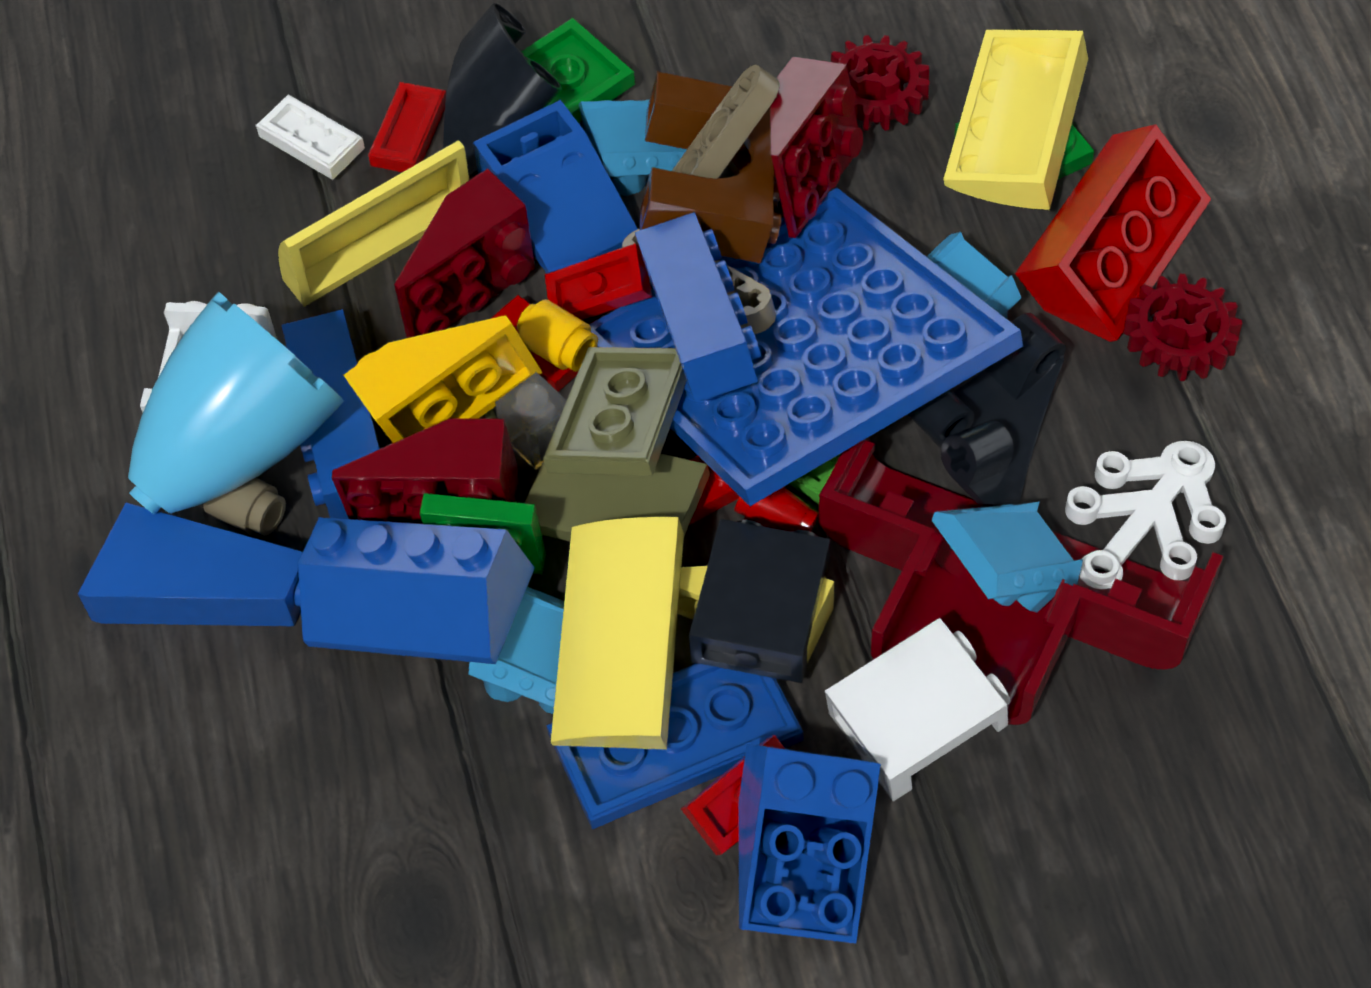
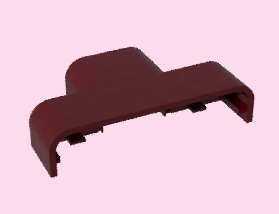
M870 436L841 453L819 494V522L821 527L829 537L841 546L901 570L872 629L871 656L873 660L941 618L952 634L960 631L968 639L977 656L974 662L985 676L991 673L994 674L1003 684L1010 697V703L1007 704L1009 725L1025 724L1031 719L1068 637L1148 668L1166 670L1175 668L1181 663L1217 580L1223 560L1222 555L1212 552L1205 570L1195 566L1188 581L1170 579L1163 573L1126 559L1121 565L1123 568L1122 581L1115 579L1107 596L1076 584L1072 586L1065 583V579H1062L1055 596L1039 612L1029 611L1017 600L1010 606L1001 605L994 599L987 598L932 522L934 512L981 508L975 501L886 467L872 455L875 444L870 442ZM1052 531L1074 561L1081 560L1091 552L1101 550ZM1093 569L1098 573H1107L1106 571L1100 569Z

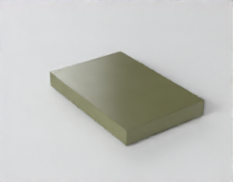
M588 347L543 458L547 472L653 476L687 382L676 349Z
M660 454L653 476L548 473L543 462L525 504H535L542 535L566 541L571 540V530L574 526L604 520L637 517H679L685 536L709 479L710 472L707 464Z

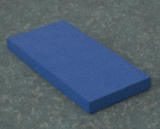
M697 663L673 673L667 750L553 746L591 828L595 829L724 774L745 756L747 744L759 745L768 737L775 735L783 747L787 748L803 741V730L775 678ZM552 723L547 725L548 735L550 739L552 733Z

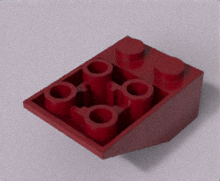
M792 57L777 76L780 83L779 90L770 106L771 157L788 236L791 238H796L808 220L815 216L821 202L831 188L838 184L844 170L852 159L859 155L862 149L863 132L857 123L854 107L856 94L854 88L850 85L847 64Z
M488 168L446 195L394 283L407 338L447 329V327L468 313L480 310L489 299L508 286L520 283L529 272L535 269L526 205Z
M449 418L332 470V480L347 516L351 520L423 524L420 509L424 493L516 503L518 467L505 419Z

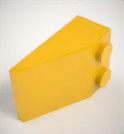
M504 315L389 342L376 352L365 355L354 368L343 376L390 440L395 443L449 418L479 419L540 375L542 371L510 320Z

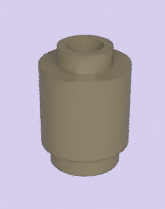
M254 478L235 490L203 504L204 511L207 514L248 535L258 533L262 536L271 534L277 528L286 507V501L284 497L278 495L277 489L258 478Z

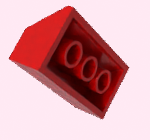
M1156 124L1114 134L1027 255L1015 275L1044 311L1109 342L1117 341L1123 333L1130 299L1139 297L1140 287L1144 284L1153 288L1158 277L1161 276L1211 201V198Z

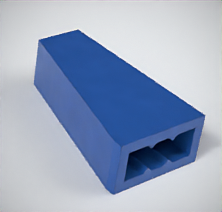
M125 503L78 595L91 621L101 624L295 626L301 613L298 562L303 552L162 512H157L154 515L144 507Z

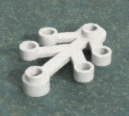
M1178 441L1168 445L1163 450L1161 457L1128 460L1126 456L1115 451L1105 452L1099 456L1094 475L1096 481L1105 488L1117 489L1122 487L1127 481L1160 480L1152 490L1099 495L1092 488L1082 486L1076 487L1069 492L1065 513L1076 524L1086 525L1092 523L1097 518L1131 515L1103 550L1091 552L1082 558L1083 562L1077 585L1107 596L1114 580L1122 581L1123 568L1121 565L1153 525L1162 552L1160 568L1163 574L1173 580H1185L1191 576L1196 564L1197 553L1191 545L1183 542L1172 506L1173 500L1180 492L1184 493L1192 515L1189 532L1195 540L1201 543L1209 544L1218 541L1222 536L1226 523L1224 513L1217 507L1212 506L1205 485L1213 476L1215 461L1212 454L1204 446L1191 441ZM1113 467L1118 469L1120 472L1110 473L1106 471L1104 468ZM1084 502L1090 505L1091 508L1082 509L1077 507L1075 503ZM1209 521L1212 524H1214L1215 527L1207 528L1202 526L1199 522ZM1170 558H1182L1187 564H1176ZM1093 569H1100L1106 571L1107 573H1098Z

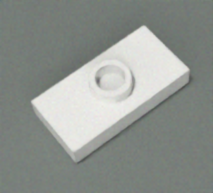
M289 94L256 125L259 137L332 180L365 149L361 136Z

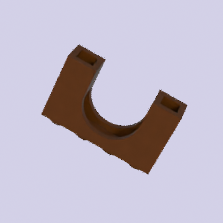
M657 71L646 112L645 141L688 149L732 86ZM770 107L727 165L735 176L718 179L705 178L652 167L641 204L639 231L695 212L702 232L709 229L713 230L721 256L761 263L767 243H776L781 223V214L773 213L777 207L780 194L777 180L774 179L776 176L771 157Z

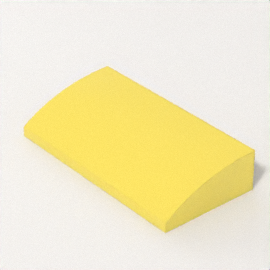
M985 31L943 180L946 187L994 203L1050 210L1088 62L1083 31Z
M459 140L280 243L278 257L282 279L304 307L421 239L446 195L469 181L463 144Z
M679 517L623 518L586 523L572 527L552 722V745L667 750L684 539Z

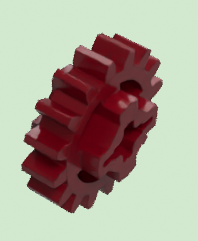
M865 35L863 36V45L856 46L848 40L845 42V54L837 51L831 53V62L847 64L850 85L854 88L856 94L854 106L856 117L863 121V130L868 131L873 122H880L884 131L889 130L890 120L894 119L906 125L908 124L909 112L920 114L922 112L923 100H928L930 84L929 65L921 64L922 53L920 51L908 54V42L904 40L893 46L890 45L888 35H884L880 43H873L870 36ZM908 82L907 87L903 90L904 84Z
M1180 273L1176 284H1170L1168 279L1160 276L1158 277L1156 290L1144 284L1140 287L1139 297L1131 298L1129 301L1123 334L1129 336L1127 349L1129 352L1142 351L1139 362L1142 367L1148 366L1153 362L1158 364V376L1162 378L1171 369L1177 371L1180 381H1185L1188 371L1195 370L1201 379H1205L1208 376L1210 365L1222 370L1225 368L1227 357L1234 356L1236 353L1242 327V320L1235 318L1238 308L1237 303H1223L1226 290L1220 287L1212 292L1206 289L1207 279L1204 277L1200 278L1196 285L1188 284L1186 274ZM1154 314L1153 321L1148 322V319ZM1217 332V336L1209 342L1212 333Z

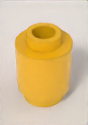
M547 299L537 304L529 305L522 312L517 323L519 336L526 347L561 370L570 368L575 372L579 371L588 347H597L598 337L591 332L589 324Z

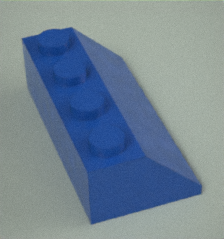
M319 517L298 562L303 641L309 647L496 664L535 568L505 529Z

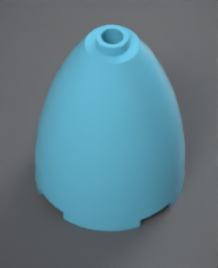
M218 291L189 326L169 356L152 389L141 416L132 448L128 478L136 486L129 494L154 515L161 507L171 514L211 501L258 477L287 457L308 439L338 409L344 400L321 378H317L306 365L236 304L232 305Z

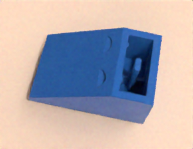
M561 100L473 142L478 174L488 168L526 205L533 256L546 274L614 251L622 247L624 239L638 229L586 132Z
M747 744L738 802L739 929L856 944L881 763Z

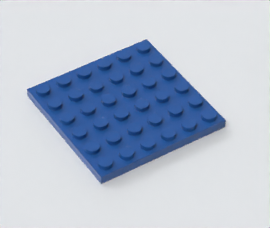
M835 188L826 195L819 205L815 216L808 220L796 238L788 236L785 218H781L777 241L775 244L767 243L761 263L721 256L722 259L719 261L725 260L726 265L765 285L770 290L776 311V319L768 329L755 334L761 357L752 360L758 382L697 403L694 402L688 382H686L670 429L749 506H752L1023 347L1021 330L844 192ZM654 289L651 290L652 297L620 307L589 324L591 332L598 337L597 347L675 348Z

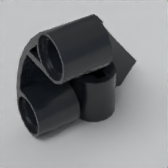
M493 3L460 42L454 57L446 93L443 149L459 140L465 147L468 175L471 176L478 174L473 147L474 141L547 107L562 89L560 83L549 71L536 61L525 57L515 45L526 33V30L514 15L497 3Z
M1025 313L1011 322L1021 330L1023 347L985 368L956 391L948 390L907 414L941 449V460L946 471L981 508L1020 503L1034 446L1052 391L1064 362L1065 344L1032 313Z

